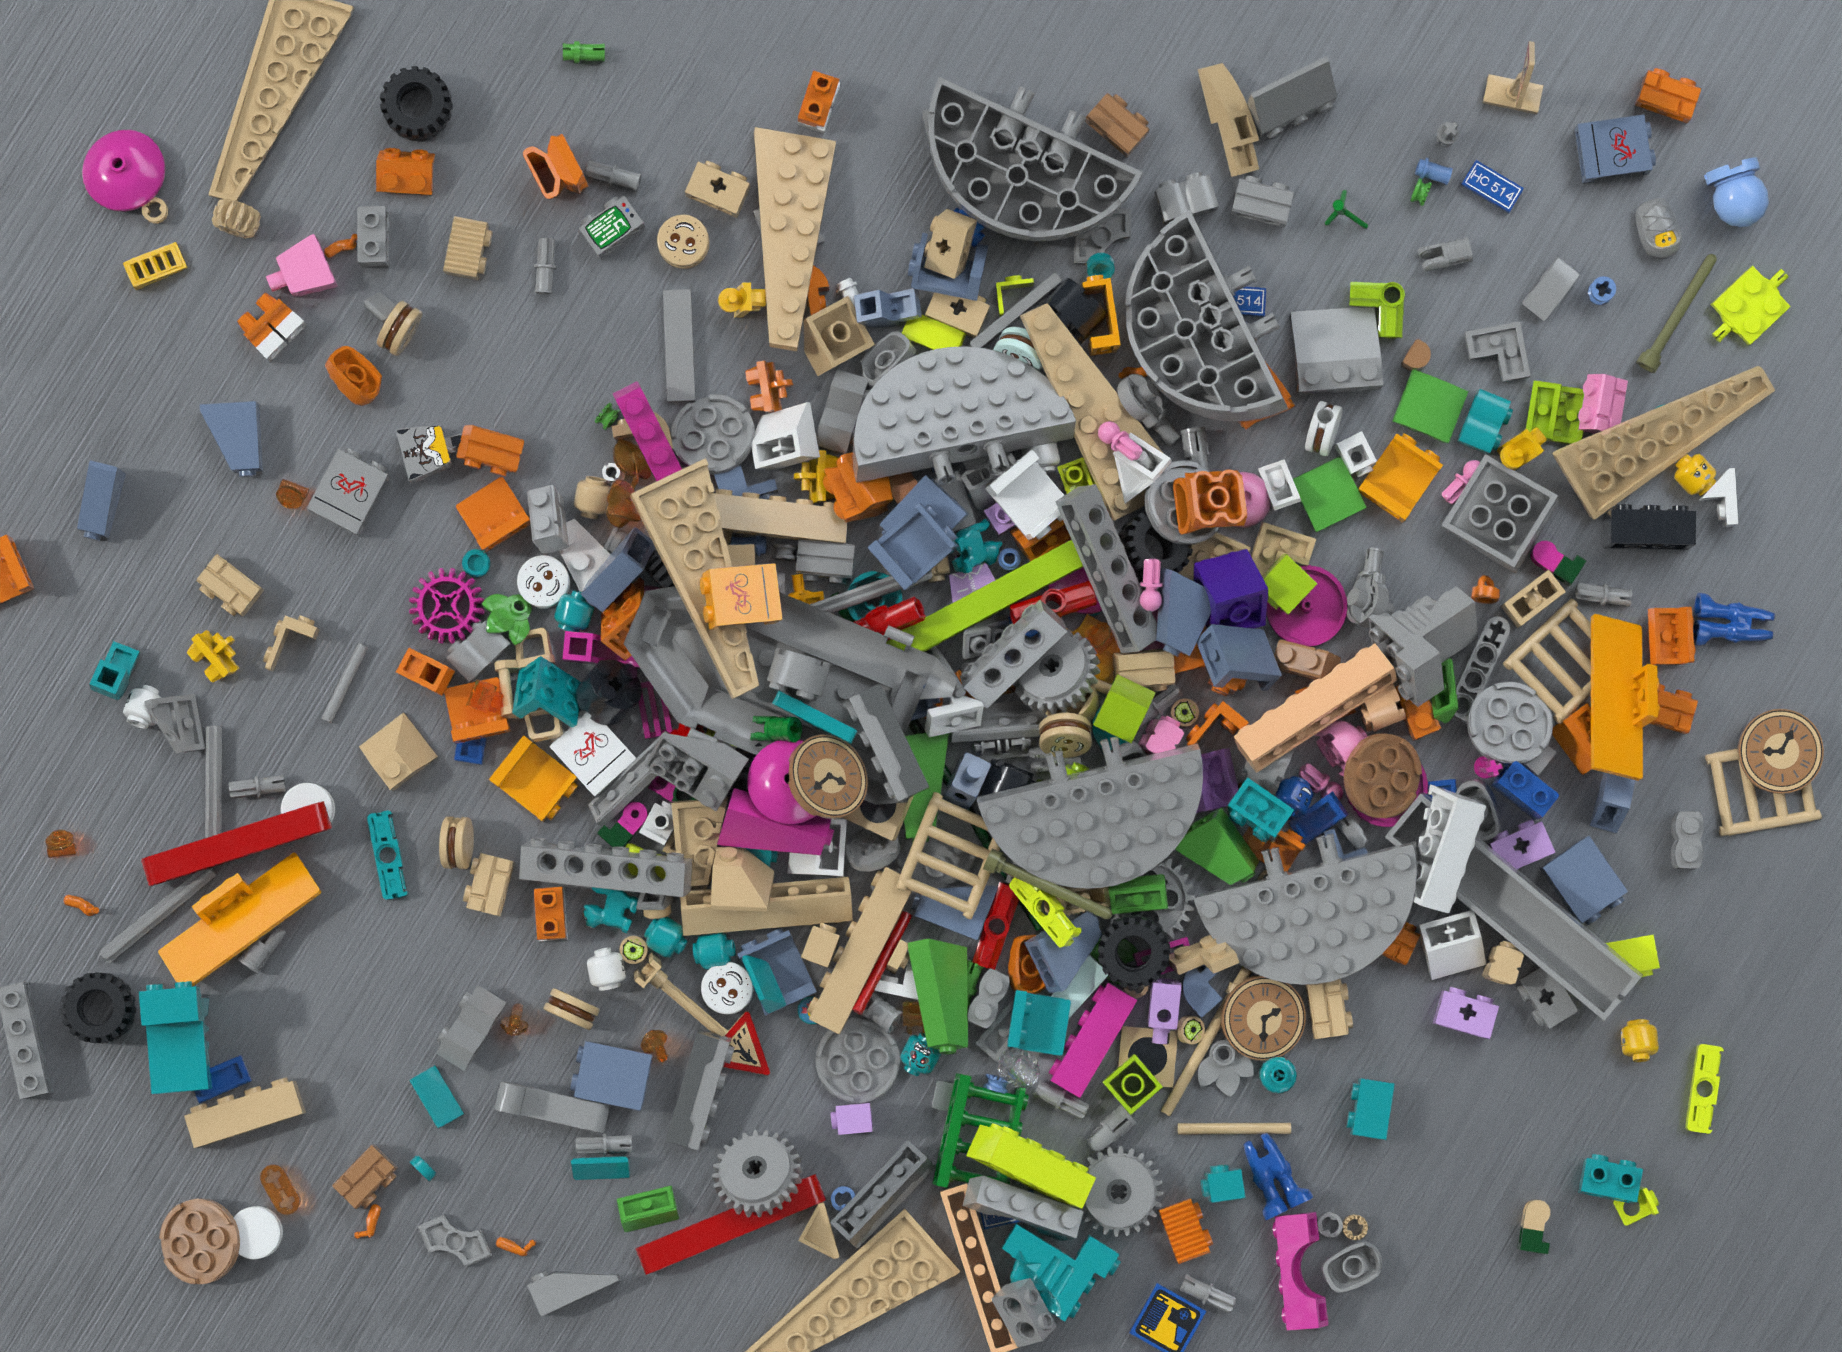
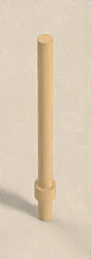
M1242 966L1234 982H1230L1226 988V996L1244 979L1249 978L1252 971ZM1225 998L1161 1109V1112L1168 1116H1171L1221 1028V1010Z

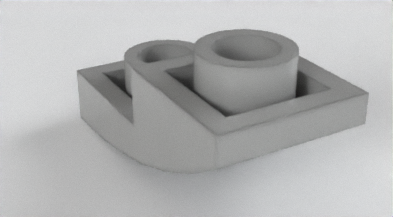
M1557 257L1540 277L1538 284L1522 301V304L1545 321L1575 283L1580 273L1560 257Z
M1002 615L979 622L965 630L962 658L969 659L982 656L983 650L989 644H994L1002 637L1004 629L1009 626V619Z

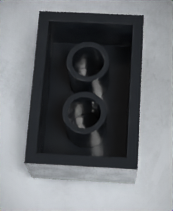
M1617 504L1604 514L1603 548L1688 550L1696 545V511H1689V506L1676 505L1672 506V509L1660 510V505H1644L1643 508L1637 510L1632 509V505Z

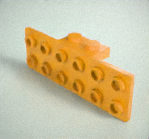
M1599 614L1591 616V768L1639 781L1643 778V727L1658 718L1660 710L1658 704L1657 666L1646 664L1642 667V627L1640 625Z
M295 852L250 884L237 873L226 879L215 890L201 897L192 906L201 920L162 947L158 953L176 982L192 981L193 987L320 895L321 890Z

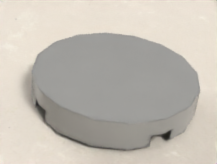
M863 828L851 837L852 841L849 845L846 844L845 856L852 868L859 871H875L891 864L898 857L901 850V841L899 836H897L896 841H891Z

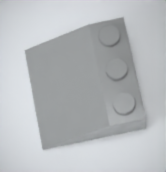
M1327 56L1250 94L1247 105L1260 139L1268 136L1269 139L1276 137L1284 132L1283 127L1291 123L1294 127L1309 119L1307 115L1315 111L1318 114H1322L1334 107L1332 103L1336 101L1337 93Z
M1374 307L1290 312L1297 396L1380 390L1383 387L1382 360Z
M1485 454L1443 522L1442 527L1489 559L1516 574L1559 505V497Z

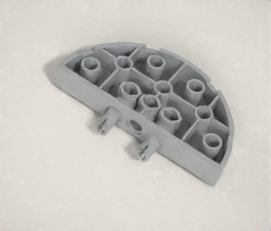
M939 77L933 91L928 119V137L934 167L940 181L955 203L967 215L976 219L978 223L990 230L1008 237L1029 241H1053L1076 236L1093 229L1116 213L1128 200L1141 180L1143 172L1075 140L1083 122L1086 120L1085 116L1079 114L1075 124H1073L1077 112L1070 110L1061 132H1056L1024 116L1035 96L1034 92L1028 90L1024 100H1022L1026 92L1024 87L1019 86L1009 109Z
M1188 210L1167 224L1151 245L1148 244L1132 272L1127 288L1125 305L1126 329L1134 354L1153 384L1168 399L1187 411L1202 417L1222 421H1249L1287 410V404L1256 344L1258 343L1257 339L1277 329L1279 330L1280 326L1273 313L1251 324L1249 322L1246 323L1233 296L1235 295L1234 292L1257 282L1250 266L1248 265L1246 268L1228 277L1226 275L1223 276L1191 211Z
M967 346L947 347L923 352L899 363L877 381L862 403L856 421L852 457L855 480L858 483L934 467L938 483L945 485L944 478H946L947 484L952 483L956 479L951 463L989 456L993 473H1000L998 467H1001V471L1004 473L1010 469L1005 452L1073 439L1076 419L1064 396L1059 397L1048 378L1034 367L1015 357L995 350Z
M1118 737L1110 738L1112 750H1110L1107 739L1100 741L1107 765L1067 775L1063 751H1055L1057 763L1054 762L1052 752L1045 754L1051 779L977 797V803L985 825L995 842L1009 858L1029 873L1057 885L1072 888H1103L1118 885L1137 878L1156 867L1179 845L1190 828L1199 806L1203 783V764L1198 744L1123 761L1118 742L1119 739Z
M1327 834L1325 837L1323 835L1316 838L1323 862L1320 865L1288 873L1283 869L1279 847L1272 848L1271 850L1267 849L1261 851L1268 873L1266 878L1199 894L1193 899L1202 922L1212 938H1216L1217 944L1226 942L1236 952L1239 964L1246 969L1271 980L1289 984L1305 985L1335 981L1358 972L1371 964L1393 943L1405 926L1415 903L1413 899L1417 888L1419 853L1416 841L1342 859L1338 856L1334 834Z

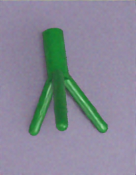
M1343 190L1340 200L1333 202L1335 211L1327 218L1325 225H1329L1338 215H1345L1364 229L1368 228L1367 223L1347 210L1345 206L1347 190Z

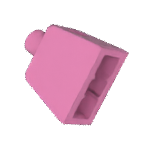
M315 234L308 236L277 256L276 260L280 271L266 276L272 292L288 286L293 297L328 290L338 286Z

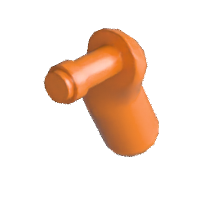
M353 234L351 239L332 243L324 249V255L332 258L341 251L355 249L357 234Z
M1125 367L1118 374L1121 379L1126 378L1130 374H1139L1147 377L1142 367Z
M66 895L63 902L66 906L79 908L87 916L99 913L98 907H94L81 897Z
M373 1204L370 1207L366 1218L367 1230L354 1233L355 1238L373 1237L381 1213L379 1205Z
M499 1237L496 1240L498 1248L519 1256H527L526 1252L536 1245L533 1239L524 1248L504 1237Z

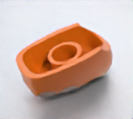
M342 346L329 356L325 367L338 389L355 405L364 406L373 402L379 394L382 375L376 367L362 354L349 346Z
M1036 935L1017 936L1013 940L1010 950L1008 975L1009 983L1014 992L1020 990L1031 994H1038L1046 988L1024 943Z

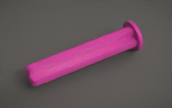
M1484 756L1479 757L1474 763V771L1481 778L1499 776L1498 770L1503 769L1501 763H1495V760L1487 759Z

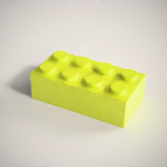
M993 1123L991 1127L979 1126L967 1152V1157L1060 1203L1083 1208L1096 1180V1177L1087 1173L1088 1167L1074 1161L1072 1163L1066 1160L1064 1155L1053 1150H1046L1042 1148V1144L1029 1138H1022L1018 1136V1132L1005 1126L1001 1127Z

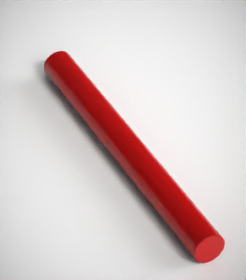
M902 911L852 1008L855 1013L863 1014L895 948L912 918L910 913Z

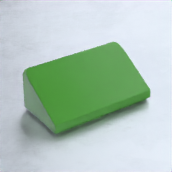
M1451 658L1441 663L1444 690L1431 698L1434 718L1443 723H1448L1458 710L1454 668Z
M1164 874L1140 876L1118 885L1108 886L1112 914L1168 909Z
M672 1185L617 1199L624 1232L679 1219Z

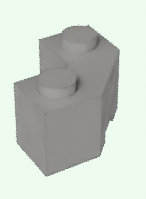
M836 370L816 435L818 446L844 454L847 453L850 444L854 442L855 426L859 411L869 393V390H866L868 381L865 377Z
M479 985L472 994L466 992L458 1005L462 1010L451 1028L445 1026L437 1039L441 1044L436 1054L465 1071L479 1052L489 1031L495 1026L507 1002Z

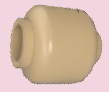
M586 476L585 480L578 482L574 506L582 511L581 516L597 519L598 515L606 514L609 511L613 490L607 484L608 480L595 476Z

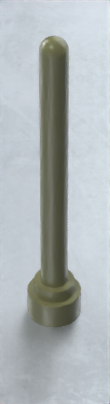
M1709 254L1704 259L1651 349H1647L1640 354L1636 363L1644 370L1656 373L1661 365L1660 354L1717 261L1714 254Z
M993 848L990 851L983 867L984 870L993 874L994 872L1000 874L1002 871L1103 919H1110L1112 917L1111 909L1007 862V858L1002 856L1003 853Z

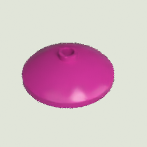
M134 130L114 131L101 137L89 149L83 163V182L89 195L102 207L121 212L135 210L150 202L159 192L165 177V160L158 145L147 135ZM118 161H123L120 168H115V164Z
M779 740L767 745L756 755L748 772V791L753 804L761 814L777 823L800 824L815 817L798 804L791 793L789 784L784 781L785 776L789 774V758L794 749L804 742L802 740L797 742Z

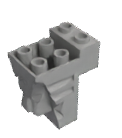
M1457 586L1448 592H1444L1438 601L1429 596H1424L1421 599H1417L1410 607L1407 606L1406 611L1398 610L1392 615L1389 613L1372 614L1368 617L1369 635L1372 645L1376 644L1394 667L1399 680L1398 690L1405 700L1412 701L1417 707L1444 690L1441 663L1478 639L1475 601Z

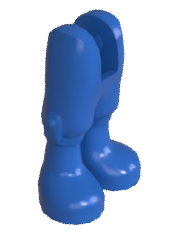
M1697 593L1694 604L1695 617L1726 618L1730 620V623L1721 624L1696 620L1693 626V639L1696 646L1705 645L1711 638L1718 637L1725 638L1734 643L1773 639V631L1751 629L1752 620L1774 621L1775 613L1745 606L1740 602L1728 605L1715 602L1706 593Z
M1268 1133L1260 1135L1264 1148L1268 1152V1155L1260 1159L1257 1155V1150L1250 1140L1243 1144L1245 1155L1253 1174V1182L1262 1190L1265 1197L1266 1205L1262 1210L1265 1221L1288 1210L1274 1185V1179L1279 1181L1290 1209L1314 1198L1309 1189L1300 1188L1292 1178L1290 1163L1285 1160L1279 1147Z

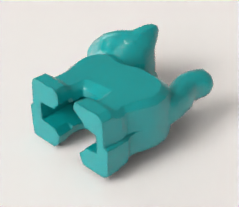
M983 519L980 523L963 528L956 534L958 537L955 540L958 545L956 550L960 553V557L952 561L956 572L970 573L973 571L974 566L980 565L983 562L987 563V565L996 563L1000 552L999 548L1003 542H983L980 532L988 529L990 525L988 519Z
M591 887L595 893L605 894L607 898L603 909L595 904L583 906V917L586 921V926L595 928L598 925L604 924L608 927L619 928L622 932L628 933L632 920L623 915L627 909H630V912L635 914L638 898L629 896L622 890Z

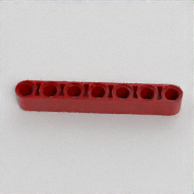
M321 801L141 859V863L150 887L330 830L332 825L325 803Z
M817 1175L808 1176L802 1179V1183L795 1184L798 1192L789 1194L792 1201L787 1202L784 1200L781 1203L783 1209L780 1210L775 1207L772 1209L773 1214L771 1215L767 1211H762L761 1217H758L756 1212H752L751 1216L747 1217L744 1210L738 1215L734 1208H731L635 1248L645 1275L826 1201Z

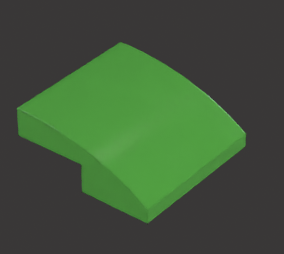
M1412 370L1392 422L1414 432H1421L1442 443H1449L1469 391L1423 372Z
M1341 456L1293 478L1301 499L1300 504L1303 506L1315 532L1367 508Z

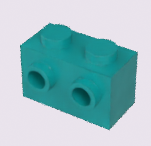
M1362 1078L1358 1079V1084L1353 1083L1351 1100H1355L1354 1112H1348L1346 1128L1351 1129L1350 1134L1386 1140L1394 1083Z
M1592 1154L1591 1158L1584 1159L1578 1193L1630 1204L1637 1203L1643 1169L1636 1168V1162L1620 1160L1619 1164L1608 1162L1609 1157Z
M1227 1164L1211 1166V1172L1204 1173L1205 1179L1200 1180L1202 1196L1208 1197V1201L1211 1203L1245 1198L1242 1170L1239 1168L1229 1169Z

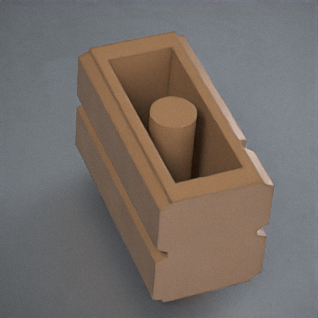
M1107 93L1086 116L1085 122L1127 158L1148 135L1150 129L1147 125L1149 122L1138 112L1133 115L1126 109L1128 104L1120 96L1115 94L1112 97Z
M1281 639L1277 644L1274 654L1280 671L1313 680L1322 679L1331 673L1334 667L1341 662V657L1329 651Z
M372 1144L332 1186L355 1209H359L361 1206L366 1209L377 1198L374 1192L381 1185L387 1188L396 1179L397 1175L394 1172L398 1167L376 1145Z

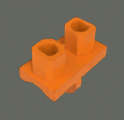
M765 360L756 362L757 366L745 371L748 384L751 386L760 384L761 394L750 397L751 409L770 413L782 410L780 399L787 398L786 388L793 386V380L784 379L783 370L776 371L774 362H766Z

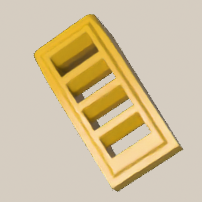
M177 242L123 262L129 279L136 290L188 268ZM169 252L172 253L177 264L173 267L166 255ZM160 256L166 268L162 271L156 260ZM149 261L151 262L152 267L155 271V273L151 275L145 264ZM140 266L144 278H139L135 267Z

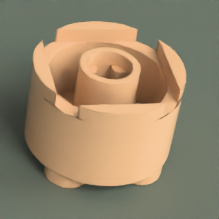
M1394 684L1389 685L1359 705L1361 706V720L1367 732L1372 730L1376 732L1406 719L1404 709H1399L1397 705L1400 698Z

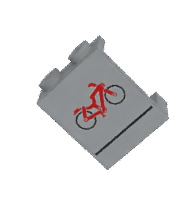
M349 448L345 452L338 449L307 509L360 537L364 529L362 524L384 482H389L391 477L385 473L386 467L374 461L370 465L361 461L362 455Z

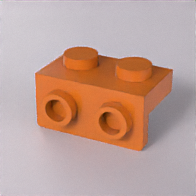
M386 148L379 151L376 159V192L432 195L435 154L428 153V151L422 149L402 152L397 148Z
M1692 607L1648 609L1650 664L1680 665L1694 663L1696 649L1693 639L1694 617L1692 615Z

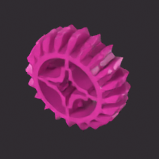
M440 568L439 578H436L435 574L431 571L428 573L431 579L429 583L423 578L419 579V582L424 586L422 590L417 587L413 588L412 591L418 594L419 598H409L410 603L417 604V608L409 609V613L412 615L419 614V617L414 618L412 622L414 625H419L423 622L419 632L424 634L430 630L428 634L429 640L432 641L436 634H439L438 642L440 644L444 643L445 636H448L450 643L454 644L456 641L455 634H458L460 639L464 641L466 636L463 631L467 629L471 633L473 630L470 624L481 621L475 615L485 614L484 609L477 608V605L482 604L485 599L481 597L475 598L482 590L480 587L471 590L476 581L471 578L465 583L464 580L467 575L465 572L462 571L458 578H455L456 570L454 568L450 569L449 576H446L445 570ZM442 584L460 586L457 591L454 590L449 595L441 594L435 587ZM467 593L470 608L467 617L464 618L459 612L458 606L463 599L462 597ZM428 594H430L436 602V607L431 613L432 615L427 619L425 601ZM439 596L443 600L446 599L448 602L449 599H452L451 606L457 616L452 612L448 613L447 610H445V613H442L443 605L437 597ZM446 617L453 618L459 624L449 629L434 626L438 621L440 622Z

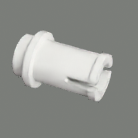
M848 278L836 284L838 288L836 292L841 294L842 299L849 296L855 307L854 295L859 294L855 287L857 282H853L852 278Z
M608 463L602 469L603 478L608 480L607 484L616 486L624 481L625 471L621 465ZM612 470L617 471L616 478L609 477Z

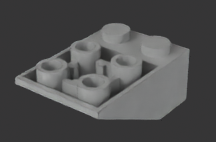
M663 733L644 766L655 775L675 785L679 790L691 795L704 806L717 811L749 759L724 743Z

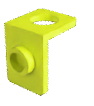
M1021 275L1005 277L1004 282H996L999 318L1004 315L1001 290L1034 286V278L1022 279Z
M1640 1187L1637 1201L1640 1208L1639 1212L1634 1216H1629L1624 1212L1623 1205L1625 1202L1613 1201L1624 1225L1628 1226L1650 1214H1659L1656 1207L1659 1205V1202L1652 1190L1648 1191L1646 1187Z

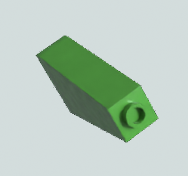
M927 733L905 736L929 785V789L914 795L903 821L905 840L912 839V844L933 793L938 792L941 794L948 733L928 737ZM937 812L936 817H935V819H934V822H933V824H932V826H935V827H936L938 812Z
M929 938L909 942L908 951L927 1046L939 1049L940 1054H956V1049L968 1047L967 947Z

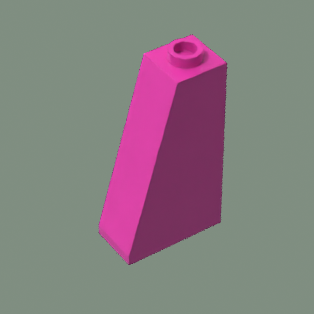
M734 788L717 844L729 847L821 855L824 844L830 846L834 829L829 828L832 819L823 818L818 815L800 824L790 825L774 822L761 814L755 807L749 792Z

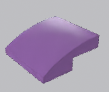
M1230 748L1201 754L1203 783L1196 813L1227 807L1239 789Z

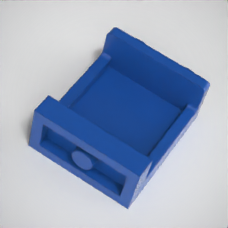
M1514 761L1509 768L1505 766L1490 785L1533 820L1542 818L1559 797L1556 791L1518 761Z

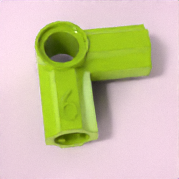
M1350 282L1349 306L1379 307L1378 337L1402 338L1405 297L1403 287L1395 282ZM1396 289L1400 293V299L1395 303L1387 302L1384 298L1386 290Z

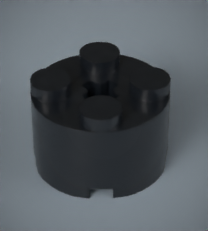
M1067 278L1043 304L1048 303L1075 340L1081 345L1104 321L1107 313L1093 297L1090 298L1084 293V288L1072 279Z
M616 660L599 661L577 687L576 698L581 710H586L591 715L590 719L601 725H614L622 720L641 699L642 687L637 677L638 672L636 668L631 664H624Z
M991 758V767L980 792L984 796L1041 782L1044 779L1039 777L1034 781L1032 780L1033 773L1004 762V765L997 766L998 760Z

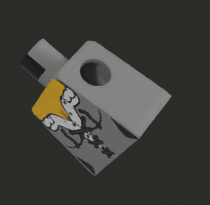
M441 425L396 429L409 482L415 484L452 467L453 463L450 453L458 451L462 434L459 433L446 437Z

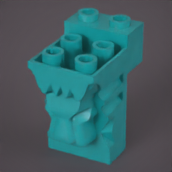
M192 981L176 982L175 988L164 989L163 984L146 985V991H139L141 1026H146L151 1094L212 1089L208 1053L209 1042L205 1039L209 1026H206L204 1022L209 1012V998H201L200 987H192Z
M1015 1223L1001 1246L1004 1251L1016 1259L1010 1273L1011 1283L1031 1278L1048 1311L1063 1321H1066L1068 1317L1073 1319L1081 1306L1080 1302H1078L1083 1292L1088 1295L1096 1282V1279L1093 1277L1094 1273L1105 1279L1107 1274L1113 1276L1121 1263L1117 1259L1119 1256L1117 1251L1089 1234L1073 1258L1018 1223Z

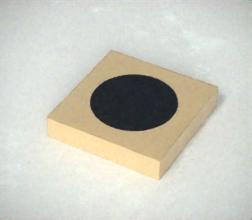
M914 796L910 797L908 802L875 805L863 800L854 812L843 818L891 841H896Z
M1122 1026L1118 1067L1135 1054L1163 1087L1173 1088L1178 1040L1176 1031H1170L1169 1044L1152 1043L1153 1029Z

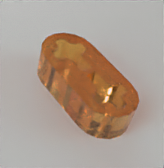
M277 1164L266 1166L261 1172L260 1180L273 1205L282 1214L289 1215L295 1213L301 1205V1198L286 1170ZM271 1169L273 1172L279 1171L281 1174L278 1178L281 1185L279 1189L274 1182L269 1183L266 1179L270 1176L268 1171ZM284 1190L287 1197H294L295 1201L292 1202L293 1208L291 1210L288 1207L281 1206L280 1203L284 1199L280 1191Z

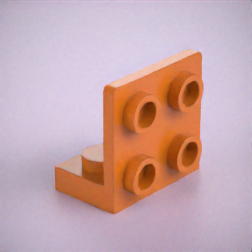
M499 477L456 505L458 512L485 553L530 525V518L503 477Z
M7 534L0 537V604L35 589L14 539Z
M640 577L633 583H630L601 612V642L625 661L632 655L625 647L624 641L644 596V580Z
M498 677L446 688L444 694L452 726V739L455 744L511 732L508 718L501 717L503 703Z
M1224 701L1219 706L1214 703L1205 713L1204 719L1206 722L1200 728L1196 725L1187 735V746L1198 744L1219 718L1222 720L1220 725L1232 735L1236 732L1238 733L1244 726L1249 725V722Z
M1587 703L1563 720L1561 724L1555 725L1552 731L1553 737L1582 775L1592 769L1591 707Z
M1248 827L1242 836L1257 859L1263 864L1265 862L1261 851L1279 847L1283 869L1287 872L1299 852L1303 851L1306 846L1301 843L1303 837L1290 829L1286 830V832L1281 830L1274 843L1269 840L1267 843L1260 841L1252 834L1254 829Z

